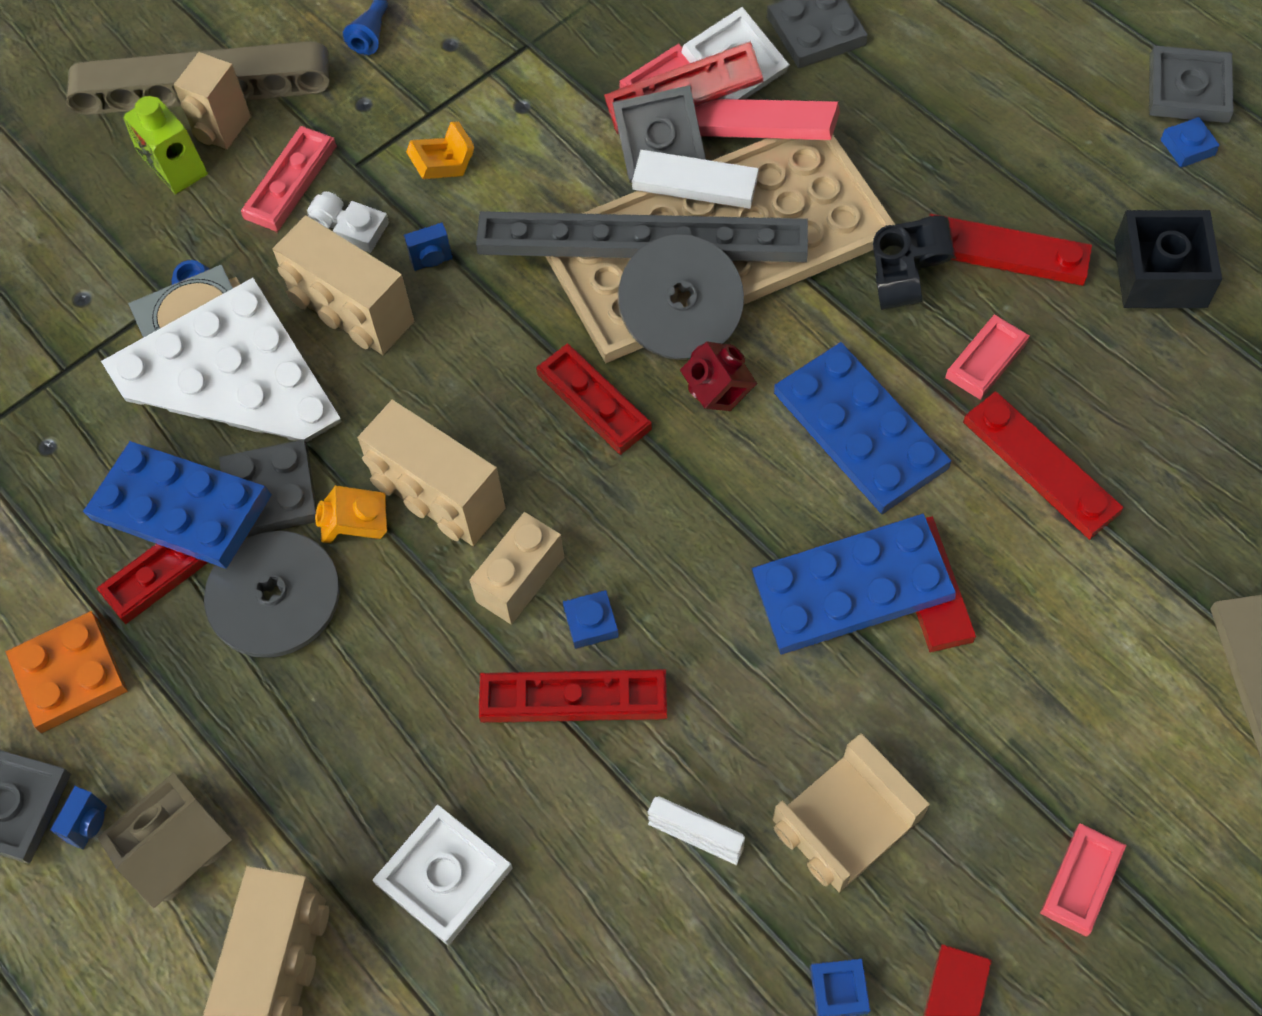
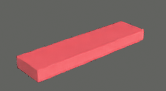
M714 99L695 106L700 135L710 137L831 140L840 114L838 101Z

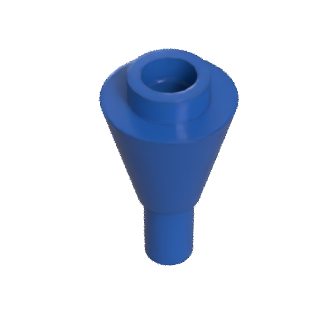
M374 0L369 10L345 27L343 31L344 41L354 52L371 55L377 51L382 16L388 7L386 0Z

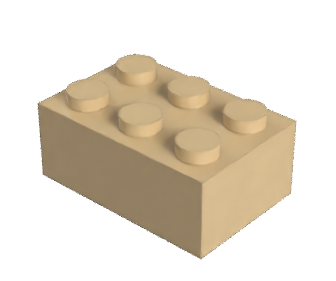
M307 215L272 248L279 265L277 270L287 285V296L301 309L308 307L316 312L320 319L330 328L337 329L339 327L349 333L352 340L364 349L370 347L384 355L415 322L401 273Z
M393 399L357 437L364 454L362 459L369 467L372 475L370 478L372 484L379 491L384 492L385 495L390 496L394 493L403 499L405 506L416 516L424 518L427 515L436 521L439 529L454 541H458L461 538L471 546H474L506 509L496 466Z
M246 866L203 1016H302L303 1010L298 1004L303 986H309L314 976L316 957L312 955L316 936L324 934L329 918V907L325 905V898L306 876Z

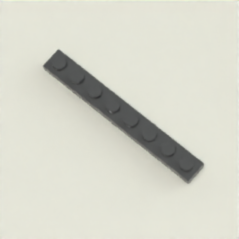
M480 211L476 248L478 255L632 258L640 248L657 238L675 234H686L700 237L713 243L731 261L807 262L808 219Z

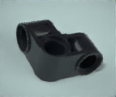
M929 216L918 221L887 225L876 232L873 238V250L881 310L923 302L918 270L924 267L943 264L956 258L950 222L947 217ZM889 246L902 248V251L895 255H887L883 252Z

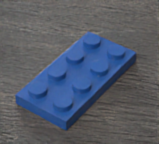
M842 342L774 386V394L881 515L947 471L950 467V458Z
M129 441L83 512L92 521L227 569L272 494L264 485Z
M924 513L752 568L753 577L780 655L955 600L956 596L955 589Z

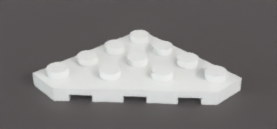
M253 278L101 361L122 397L127 402L168 409L169 412L199 419L206 418L245 430L286 437L292 441L304 439L306 443L341 423L340 416Z

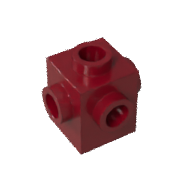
M706 341L692 352L691 358L680 369L688 382L689 392L695 399L700 401L704 409L731 411L758 384L744 364L745 357L742 352L731 344Z

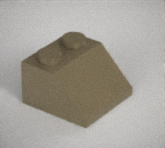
M172 773L97 837L117 871L153 909L162 901H168L178 895L186 885V880L201 867L214 863L223 854L225 846L232 840L175 773Z

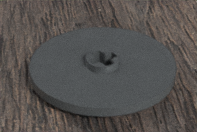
M686 234L663 236L640 248L627 263L618 289L619 311L624 325L631 336L648 351L674 360H689L692 352L706 341L721 344L727 341L739 323L744 304L742 281L731 259L713 243L703 238ZM678 287L681 292H690L691 296L687 300L686 307H683L681 302L673 303L671 301L675 294L674 288Z
M269 531L256 534L243 541L227 569L216 565L213 567L204 591L206 616L217 636L226 645L240 653L264 658L290 654L310 644L329 625L339 602V577L328 553L312 539L288 531ZM275 586H278L281 591L280 596L272 595L270 600L267 601L263 594L264 591L270 592Z

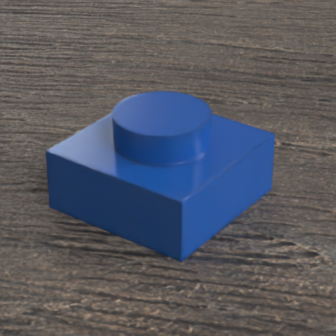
M1200 117L1164 129L1161 141L1180 168L1215 156L1220 146Z
M443 223L404 235L414 271L426 267H434L444 261L453 259L448 235Z
M606 590L563 601V608L575 649L619 637Z
M75 786L50 830L66 843L84 850L88 840L96 836L104 822V811L107 806L92 792Z
M862 959L811 964L810 972L817 1016H860L870 1013Z

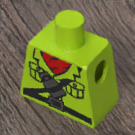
M145 96L140 98L135 103V108L124 115L123 119L136 151L175 195L208 175L186 128L158 97ZM169 146L173 154L177 153L178 157H167L166 151Z

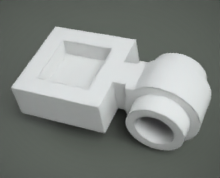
M325 191L322 195H316L307 209L308 217L328 229L334 228V233L360 249L371 253L389 224L387 213L351 201L344 211L342 209L343 201L334 193Z

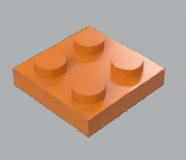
M92 611L5 651L33 725L41 734L128 692L100 623Z

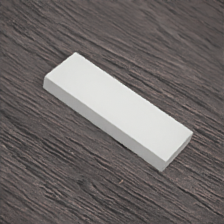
M640 150L632 179V190L751 209L759 168Z

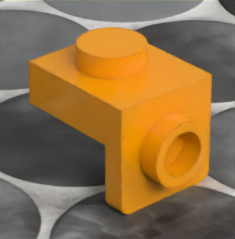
M455 121L450 122L445 138L410 140L406 153L422 179L464 176L469 160L473 155L474 144L460 122Z
M335 485L324 501L321 500L318 503L315 522L317 527H321V542L331 544L338 534L381 539L387 532L385 493Z

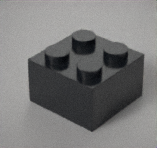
M1125 211L1114 239L1123 308H1208L1222 281L1211 211Z

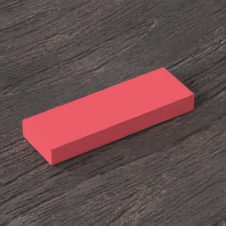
M300 126L242 208L243 218L278 232L337 147L335 139Z

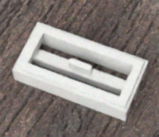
M660 796L654 797L648 810V823L650 826L737 865L744 849V834Z

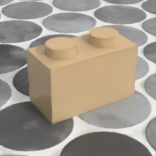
M198 52L173 85L193 135L204 144H214L228 149L251 118L234 67L229 62Z
M523 512L470 578L475 601L512 625L564 559L561 534L528 513Z

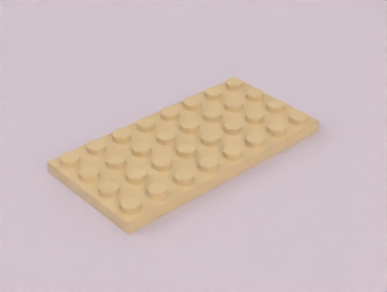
M834 135L831 140L766 138L712 160L759 168L751 209L636 191L581 213L808 219L807 262L732 261L742 281L744 292L743 305L872 251L873 238L876 232L887 225H896ZM545 256L605 364L644 348L628 332L621 318L618 305L620 279L631 258ZM678 287L674 288L675 294L671 301L673 303L681 302L683 307H686L687 300L691 296L690 292H681Z

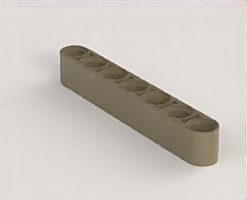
M306 41L80 62L72 65L69 69L66 102L73 111L88 115L130 111L135 108V103L145 96L158 97L166 107L181 106L173 85L198 52L233 65L245 100L316 94L325 91L329 86V51L321 43Z

